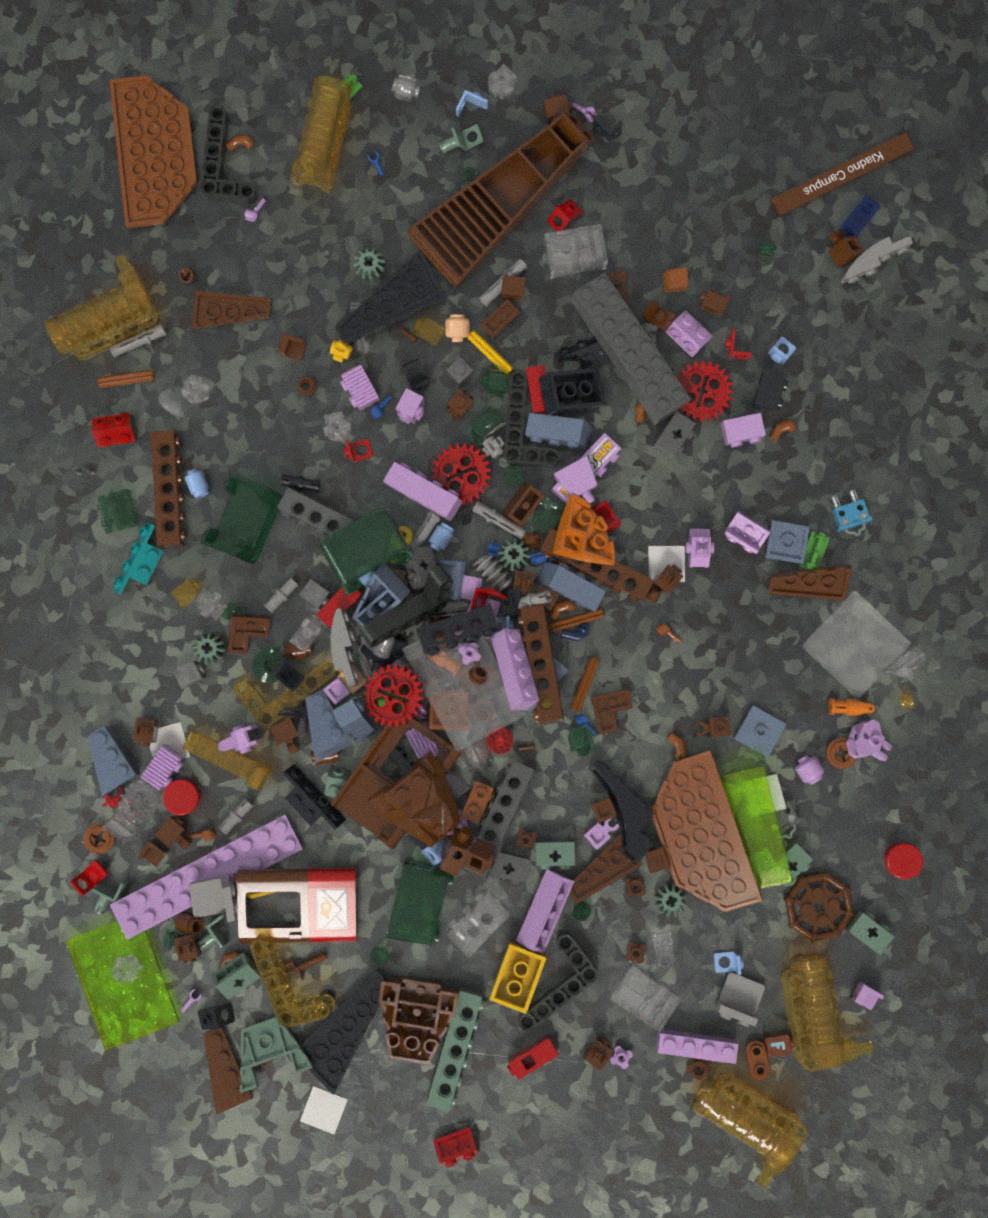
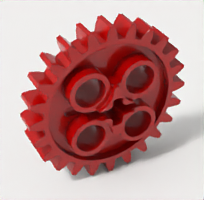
M702 360L699 366L696 361H694V367L687 364V371L680 369L682 376L676 375V378L686 393L694 394L696 400L681 408L679 413L686 412L687 418L690 415L693 416V422L698 417L701 423L704 418H707L708 422H710L712 415L715 419H718V412L724 414L722 408H729L726 401H732L733 399L728 394L734 392V390L728 389V387L733 385V382H727L730 375L723 376L725 369L719 371V364L713 368L712 361L707 366L704 360ZM694 375L701 378V382L697 385L692 384L690 378ZM708 375L705 391L708 393L703 394L700 407L697 408L696 405L700 394L697 389L701 390L704 377ZM716 380L720 386L718 389L713 390L709 387V382ZM705 399H712L714 406L706 408L703 402Z
M456 443V449L452 445H449V451L442 449L444 455L437 454L439 462L433 461L437 467L431 469V471L435 472L431 479L442 484V489L446 491L449 489L453 490V484L458 481L460 489L456 493L459 494L458 498L462 500L463 505H467L468 499L471 503H474V497L481 499L479 493L486 494L487 492L484 487H490L487 480L493 479L488 476V473L493 470L487 468L491 462L484 461L487 456L485 454L480 456L482 450L478 449L475 451L474 445H471L468 449L467 443H464L462 448L459 443ZM465 457H470L471 463L465 467L463 460ZM448 464H452L454 468L450 474H447L445 470ZM474 467H477V470L463 474V478L455 477L448 482L446 481V479L449 477L459 475L460 470L466 472ZM473 474H476L478 476L477 483L472 485L470 483V477Z
M387 664V670L384 667H380V673L373 671L375 678L368 677L371 683L364 684L368 691L362 692V694L367 695L363 702L369 704L365 707V710H371L369 717L376 715L375 722L381 720L382 726L388 723V727L393 728L394 723L396 727H401V722L404 725H408V719L414 721L413 714L420 715V712L417 710L418 707L424 708L420 701L426 700V698L421 696V693H424L425 690L419 688L423 682H417L419 675L412 676L414 670L410 669L407 671L406 666H402L400 669L398 664H395L394 668L392 665ZM388 678L392 680V685L390 688H387L385 686V682ZM405 685H408L410 688V691L407 695H404L403 688ZM379 689H383L384 691L394 693L397 696L409 699V703H406L400 699H394L392 696L380 693ZM383 696L385 698V704L382 707H380L378 702L379 699ZM401 703L403 710L398 714L396 706Z

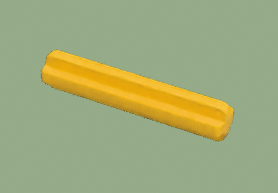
M475 330L469 334L468 339L505 375H508L513 370V367Z

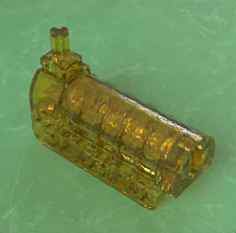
M317 76L314 78L312 86L313 97L308 103L310 110L305 116L306 127L302 129L303 139L298 145L300 152L299 156L295 158L290 174L292 183L295 186L302 187L303 184L320 187L323 192H332L351 113V87L342 80L329 76Z
M727 1072L720 1073L713 1084L704 1080L691 1105L692 1111L761 1153L764 1158L761 1162L764 1169L756 1183L763 1188H767L774 1175L780 1177L782 1171L784 1172L791 1165L808 1136V1131L798 1116ZM727 1077L729 1078L728 1080L724 1081L723 1083L721 1082V1079H722V1078H723V1079H726ZM800 1129H801V1131H802L803 1134H802V1135H797V1134L799 1133Z

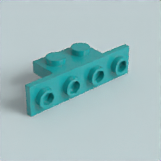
M147 522L146 525L141 527L139 531L140 537L137 542L133 543L130 549L131 555L129 559L124 561L122 572L113 583V591L122 594L129 578L147 585L163 553L162 550L147 543L155 525Z

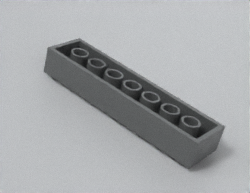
M606 273L573 292L570 301L654 425L688 404L691 398Z

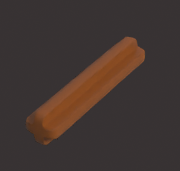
M151 369L103 376L98 378V385L100 388L153 381L155 376Z
M598 608L596 612L587 611L549 622V631L552 633L604 617L603 610Z
M590 657L571 704V709L579 712L599 665L600 660L595 657Z

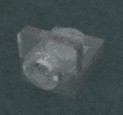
M168 388L167 391L161 393L158 404L180 420L184 415L180 410L182 406L172 400L175 393Z

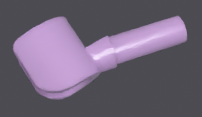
M576 103L572 104L573 108L585 115L588 122H593L591 115L597 116L594 108L591 106L584 108Z
M262 198L254 210L247 209L245 211V219L255 222L258 212L266 200Z
M193 989L190 992V998L180 1011L184 1013L194 1001L202 997V993L198 998H194L192 994L196 989Z

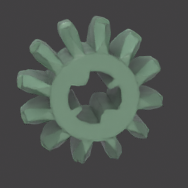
M366 247L365 253L359 250L360 256H354L356 262L353 264V267L357 269V275L362 274V279L365 280L369 276V279L372 281V275L379 278V272H384L383 265L385 260L382 259V253L377 254L375 248L370 252L369 248ZM370 261L373 265L369 267V265H366V262Z
M514 538V544H511L510 540L507 539L508 547L501 544V548L505 551H498L499 555L504 556L499 559V562L506 560L503 567L507 568L511 564V571L514 570V565H517V569L521 570L520 562L526 566L527 562L523 558H530L529 554H523L529 550V547L522 549L524 541L517 545V538ZM512 550H516V554H519V557L516 556V559H511L512 557L508 554L509 552L512 553Z
M209 632L208 636L202 633V640L195 638V641L199 643L198 646L192 645L193 649L198 650L193 653V656L200 655L197 661L202 662L204 660L205 665H209L210 660L213 664H216L217 660L215 657L223 658L219 652H225L224 648H220L225 643L224 641L218 642L220 639L219 635L213 638L212 632ZM210 645L211 647H213L212 651H209L208 654V651L205 650V646Z
M673 883L670 889L667 884H664L665 891L658 888L657 891L661 896H654L656 900H660L655 903V907H661L659 909L661 914L666 911L667 917H670L671 911L675 917L678 916L676 910L679 909L680 912H684L681 905H687L686 901L681 900L686 898L687 895L685 893L680 894L683 889L679 887L675 890L676 886ZM669 896H672L673 898L675 897V899L673 900V904L671 905L669 904V902H667L666 904V901L669 900Z

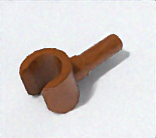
M660 624L656 628L660 636L663 637L667 633L678 643L682 641L681 638L672 633L667 625Z
M212 829L187 834L188 839L203 836L205 842L216 838Z

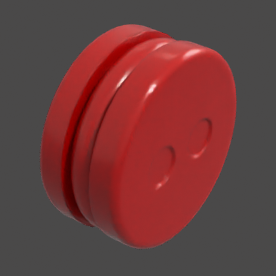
M188 779L172 781L163 792L164 806L175 815H186L193 812L201 801L199 787Z
M898 842L886 850L884 865L891 875L907 880L914 878L920 873L923 867V857L915 846L905 842Z

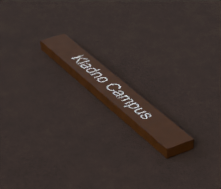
M905 132L772 198L771 202L780 217L913 151L914 147Z

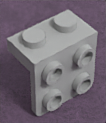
M228 875L194 881L189 884L194 917L198 918L225 912L227 922L235 921L234 913L238 912L236 901H232V896H235L234 884L229 883Z
M728 973L715 1007L720 1013L719 1016L731 1020V1017L737 1019L739 1024L746 1027L750 1025L756 1027L758 1018L755 1014L765 987L761 983L738 974Z

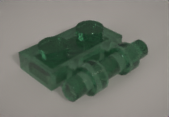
M128 489L109 493L110 501L107 502L104 495L97 497L99 503L97 508L102 516L101 525L104 527L106 534L113 533L112 525L116 524L118 531L138 527ZM109 508H112L114 518L109 517Z
M549 498L547 500L542 499L539 506H543L544 511H535L530 529L547 534L550 528L558 530L566 503L559 504ZM550 509L560 511V517L549 514Z

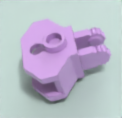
M689 529V539L686 542L689 567L709 568L711 554H714V542H711L710 529Z
M874 719L867 722L862 721L854 725L846 742L849 755L855 759L872 755L881 761H886L888 756L880 751V749L890 751L892 746L884 740L885 737L882 735L880 723Z
M257 724L247 727L240 725L232 728L233 732L229 734L230 737L220 741L217 749L220 752L234 749L235 752L240 751L241 754L251 751L252 746L263 742L262 738L250 742L247 732L258 727Z

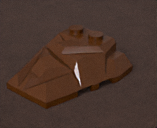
M429 750L415 761L417 765L389 789L381 788L368 801L380 816L432 847L462 822L443 766L431 750Z
M400 976L399 979H382L379 1004L382 1008V1020L385 1024V1036L390 1059L429 1065L444 1033L448 1029V1025L456 1014L459 991L446 987L442 982Z

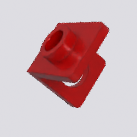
M569 199L556 207L547 222L560 234L568 223L581 215L583 211L572 199ZM555 216H559L562 219L561 226L555 223Z
M732 329L730 338L727 337L725 348L728 349V358L749 360L752 357V353L734 351L736 329Z
M369 439L353 443L345 440L347 445L344 447L346 458L350 457L352 463L373 457ZM359 445L367 447V453L363 456L358 455L356 452Z
M476 587L470 609L475 610L484 607L488 596L506 599V596L498 593V590L492 587H487V589ZM481 597V604L477 607V600Z
M122 787L118 788V793L115 796H104L106 803L102 804V807L110 806V808L121 805V800L126 798Z
M96 859L81 874L72 879L70 884L81 896H84L108 875V872ZM78 880L85 882L86 889L78 885Z

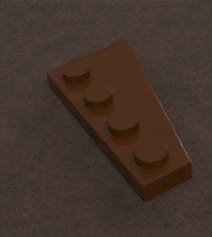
M196 291L192 329L269 319L272 299Z
M849 564L773 573L770 575L768 594L845 601L852 566Z
M621 833L573 880L574 884L570 895L575 904L643 865L641 861L633 864L620 851L622 848Z
M224 1027L213 1029L203 1034L216 1115L253 1098L250 1090L240 1093L241 1067Z

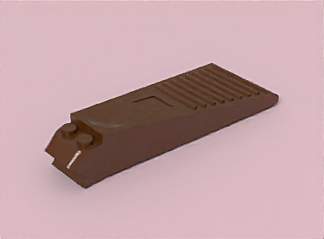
M563 112L545 129L412 225L407 230L410 234L409 237L446 280L456 288L459 287L576 164V161L593 142V135L576 116Z

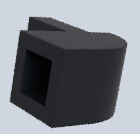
M399 633L375 647L363 644L361 652L366 656L367 660L377 662L381 667L387 668V664L393 666L402 659L409 642Z

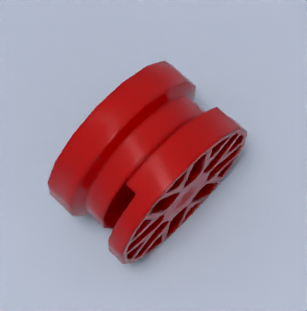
M494 728L487 735V746L493 753L504 754L511 749L513 736L506 728Z

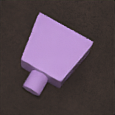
M587 456L554 473V478L569 496L573 493L590 504L595 501L591 490L597 487V483Z

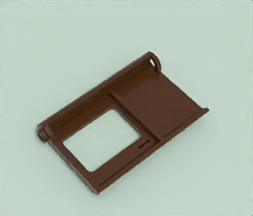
M400 708L396 710L398 714L402 712ZM408 719V725H404L401 722V727H396L394 723L393 728L388 727L387 723L330 803L372 832L381 842L392 849L397 846L406 831L380 816L368 799L384 787L387 790L396 783L382 773L380 768L409 727H413L440 747L436 758L443 766L445 775H447L462 754L459 751L460 746L453 741L450 743L446 742L417 720L411 721Z

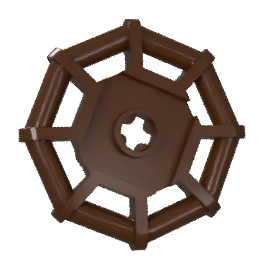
M829 871L798 876L799 879L783 900L786 904L789 928L795 929L809 939L811 943L831 938L839 939L850 920L856 914L853 910L850 886H846L829 874ZM821 881V886L810 888L807 884ZM827 882L839 889V891L836 893L831 892L826 888ZM804 886L805 892L800 899H794ZM843 895L845 910L840 909L838 897ZM822 901L824 909L816 912L815 903H821ZM793 903L798 904L800 907V916L797 918ZM838 914H844L843 918L835 928V926L833 925L834 920L836 919ZM802 920L807 921L812 925L811 931L799 923ZM829 926L832 930L816 933L817 927Z

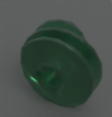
M265 649L254 657L252 671L261 682H278L270 674L271 670L266 669L268 666L267 662L274 663L273 669L281 658L287 659L278 650Z

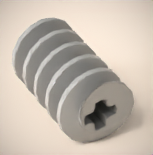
M487 554L472 566L479 565L476 571H484L481 578L488 577L485 583H493L491 587L497 589L498 593H501L510 586L512 577L506 579L505 577L508 572H500L503 565L497 567L496 564L499 560L492 561L491 559L494 555Z

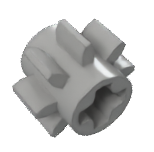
M492 435L482 443L484 446L482 452L487 458L491 455L495 459L505 451L503 449L505 443L500 436L496 439Z

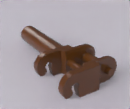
M323 952L299 963L297 966L295 964L296 959L294 960L292 957L285 964L280 962L278 968L282 970L280 975L283 982L286 983L285 986H289L286 978L288 974L294 971L298 972L300 979L304 980L302 971L327 960L326 953ZM292 965L294 969L286 972L285 968Z

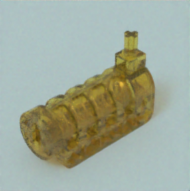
M119 255L115 259L120 269L118 276L122 282L121 285L44 321L53 344L62 356L71 352L78 359L87 360L110 349L109 346L142 333V330H149L159 324L160 317L138 272L134 267L130 266L126 255ZM155 316L153 317V322H150L149 319ZM135 325H138V329H137V330H135V331H130V330H129V328H131V327H133V326H135ZM104 341L102 347H95V344Z
M815 953L791 958L789 960L790 967L782 970L780 978L790 1036H792L794 1048H792L793 1055L800 1065L807 1071H817L839 1067L846 1062L858 1061L857 1056L873 1053L871 1041L857 1044L851 1039L843 1041L829 955Z

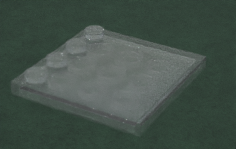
M853 591L803 643L802 647L855 698L859 699L911 643L856 591Z

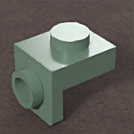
M332 766L327 776L324 796L335 798L347 781L350 771L342 767Z

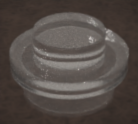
M363 337L356 341V351H359V355H363V353L368 354L369 338Z

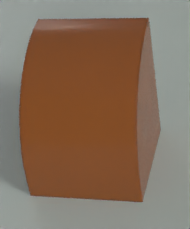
M687 267L668 270L662 274L664 293L687 291L689 286Z

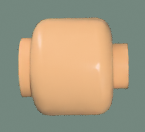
M450 314V317L445 320V335L452 338V342H463V338L469 336L470 320L465 318L464 314Z

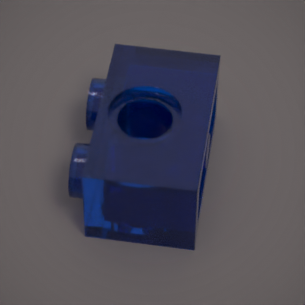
M866 194L839 230L842 229L846 237L854 235L857 237L877 213L881 205Z

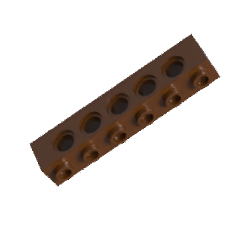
M174 430L151 431L157 546L161 548L184 546V541H186V531L183 530L182 523L185 522V512L182 511L181 503H184V494L180 488V484H183V475L179 470V465H182V457L178 453V447L181 446V438ZM166 447H171L170 454L164 456L163 450ZM172 466L171 473L166 475L164 473L165 467ZM172 484L173 491L167 494L165 488L167 485ZM173 503L174 510L168 513L166 507L168 504ZM170 522H174L175 529L169 532L167 526Z
M552 528L548 530L539 550L543 551L541 555L551 560L555 557L560 560L559 563L577 568L576 572L584 576L588 574L594 577L593 581L604 585V583L610 585V589L618 594L621 591L628 594L627 598L634 602H638V600L644 601L654 580L617 561H614V565L600 564L599 571L594 572L591 570V563L582 561L578 564L574 559L554 554L553 548L557 531ZM610 570H615L617 573V578L614 581L608 578ZM628 578L634 581L632 589H627L625 586V581Z
M542 604L521 608V615H518L519 624L524 628V633L521 634L523 645L527 646L526 655L539 697V701L536 703L537 709H534L535 720L539 721L541 725L564 722L545 607ZM532 624H538L539 628L537 631H529V627ZM541 642L542 648L535 651L532 649L534 643ZM544 661L545 667L541 670L536 669V663ZM548 680L549 684L546 688H539L540 681ZM545 699L552 700V704L548 708L542 707V702Z

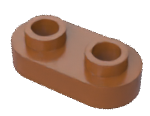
M752 1039L745 1046L749 1072L755 1079L763 1080L770 1072L766 1048L760 1040ZM759 1048V1052L754 1054L753 1049ZM762 1067L763 1071L757 1073V1068Z

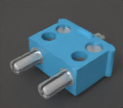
M855 489L849 491L853 503L841 506L838 495L832 496L831 499L835 507L832 510V514L838 528L837 532L846 531V533L855 534V536L861 535V531L866 528V524L872 520L864 499L859 500ZM863 525V527L858 530V533L856 531H849V529Z

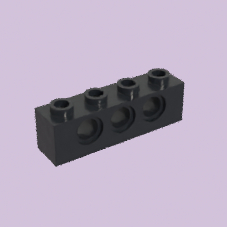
M490 604L416 628L424 655H435L444 648L453 649L463 642L472 643L481 636H493L498 631V624ZM474 622L482 624L479 629L471 627ZM456 628H461L463 630V633L460 635H455L453 633V630ZM437 634H443L445 636V638L442 641H436L434 639V637Z

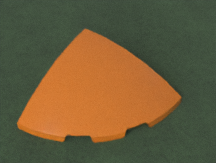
M573 493L570 494L559 523L553 553L589 563L614 565L613 541L609 540L606 522L602 516L595 514L591 509L592 505Z

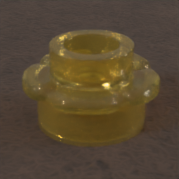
M904 692V696L900 697L902 708H907V711H909V709L915 708L912 694H905Z

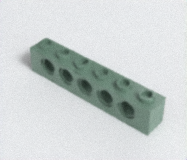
M462 987L459 989L457 1011L448 1027L428 1096V1106L448 1112L451 1106H455L457 1095L454 1093L456 1087L460 1088L463 1079L460 1072L462 1068H466L468 1057L465 1055L467 1049L471 1050L474 1041L471 1034L473 1030H477L479 1019L476 1017L478 1011L482 1012L485 1000L482 999V993ZM465 1007H469L473 1010V1013L470 1016H466L462 1013V1010ZM464 1026L467 1028V1033L460 1035L457 1032V1028ZM455 1045L462 1048V1051L458 1054L453 1053L451 1050ZM452 1064L456 1067V1071L450 1073L446 1070V1066ZM446 1083L450 1085L451 1089L443 1091L440 1086Z

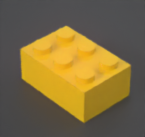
M509 941L489 995V1000L526 1014L547 958L546 954L532 951L523 945Z

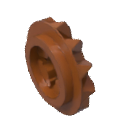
M846 738L835 739L830 742L826 749V758L832 766L839 769L849 768L856 761L848 752L844 754L843 759L840 756H834L839 752V746L843 751H848L846 744L848 739Z
M103 823L90 825L83 837L86 848L95 854L109 851L114 845L115 839L113 829ZM102 833V838L105 841H100L97 844V838H95L94 835H100Z

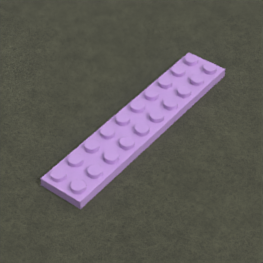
M285 814L110 904L128 940L192 907L189 889L191 882L228 875L229 883L233 884L234 873H237L238 869H265L302 850L303 847Z

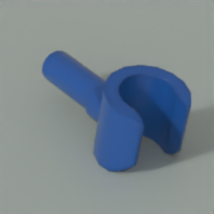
M374 149L376 157L370 158L368 152L367 157L369 161L374 163L381 177L385 174L378 161L379 154Z
M390 395L379 405H375L372 408L371 414L375 420L384 414L381 409L392 399Z
M493 541V543L489 544L488 554L498 556V550L502 546L498 545L497 541Z
M581 714L575 717L579 727L585 725L595 737L598 735L585 715Z

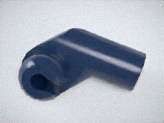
M580 624L573 631L563 629L561 638L578 642L588 635L589 626L587 624Z

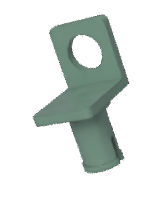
M477 124L462 132L453 127L451 128L453 136L439 142V146L444 154L456 147H461L467 151L483 143L484 139ZM470 132L477 133L476 141L469 142L468 135Z
M126 878L123 880L117 892L100 883L92 889L94 893L99 895L93 911L97 912L99 909L98 914H104L110 901L116 902L121 898L130 879Z
M223 913L206 926L209 933L197 941L198 946L204 942L206 943L200 948L202 951H206L207 948L216 942L220 948L229 942L216 924L226 916V913Z

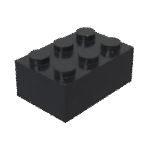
M598 367L549 372L538 378L546 416L591 411L606 405Z

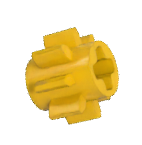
M340 339L339 341L334 340L330 348V354H333L334 360L342 363L343 359L348 360L350 358L353 346L349 344L343 346Z

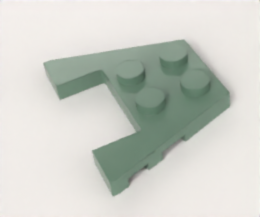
M280 1016L241 1029L240 1093L259 1087L253 1067L290 1054L295 1074L314 1068Z

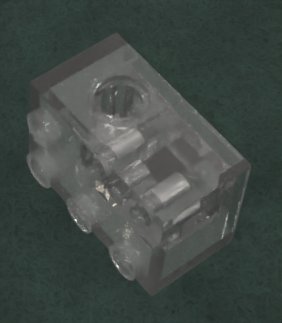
M601 224L544 234V248L550 279L606 270L608 258Z
M489 888L486 891L482 889L475 896V902L472 905L469 903L461 911L463 915L459 919L455 917L447 925L449 927L447 936L469 958L511 915L510 909ZM488 913L492 918L484 920L482 915Z
M630 961L608 993L612 1001L658 1032H661L681 1001V997L677 992Z

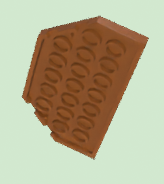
M147 75L111 79L109 82L125 227L129 229L165 224L198 183L190 110Z
M709 750L674 762L651 811L654 813L652 818L675 885L692 893L699 899L711 903L724 912L763 901L712 751Z

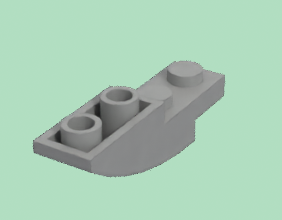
M887 237L877 242L855 260L844 274L841 283L848 282L852 284L858 281L860 276L866 275L868 277L875 274L881 263L889 260L891 255L896 253L901 255L909 251L908 248L913 243L911 237H906L892 243L890 237Z
M341 608L336 609L331 628L332 660L335 671L343 670L348 687H353L357 685L359 676L357 670H353L351 662H354L352 653L347 651L346 648L353 646L355 637L353 631L349 630L347 623L350 622L347 612H343Z

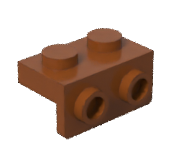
M476 781L461 817L479 824L480 820H483L487 815L488 810L485 809L487 803H491L495 796V792H493L494 787Z

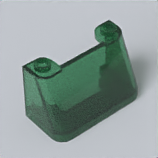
M229 473L224 483L225 491L230 494L229 500L217 528L207 529L202 535L200 544L244 562L254 564L258 561L279 511L277 507L282 499V495L263 484Z
M383 507L364 515L327 537L320 544L327 562L348 596L359 590L361 587L359 578L391 559L395 563L403 564L414 557L398 523L389 511Z
M406 858L386 938L433 946V943H437L440 933L436 931L447 886L452 885L454 875L440 870V866H433L432 864Z

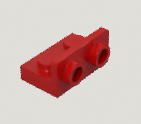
M470 1127L433 1140L439 1163L442 1166H446V1168L457 1165V1161L463 1159L464 1161L472 1160L476 1157V1154H479Z

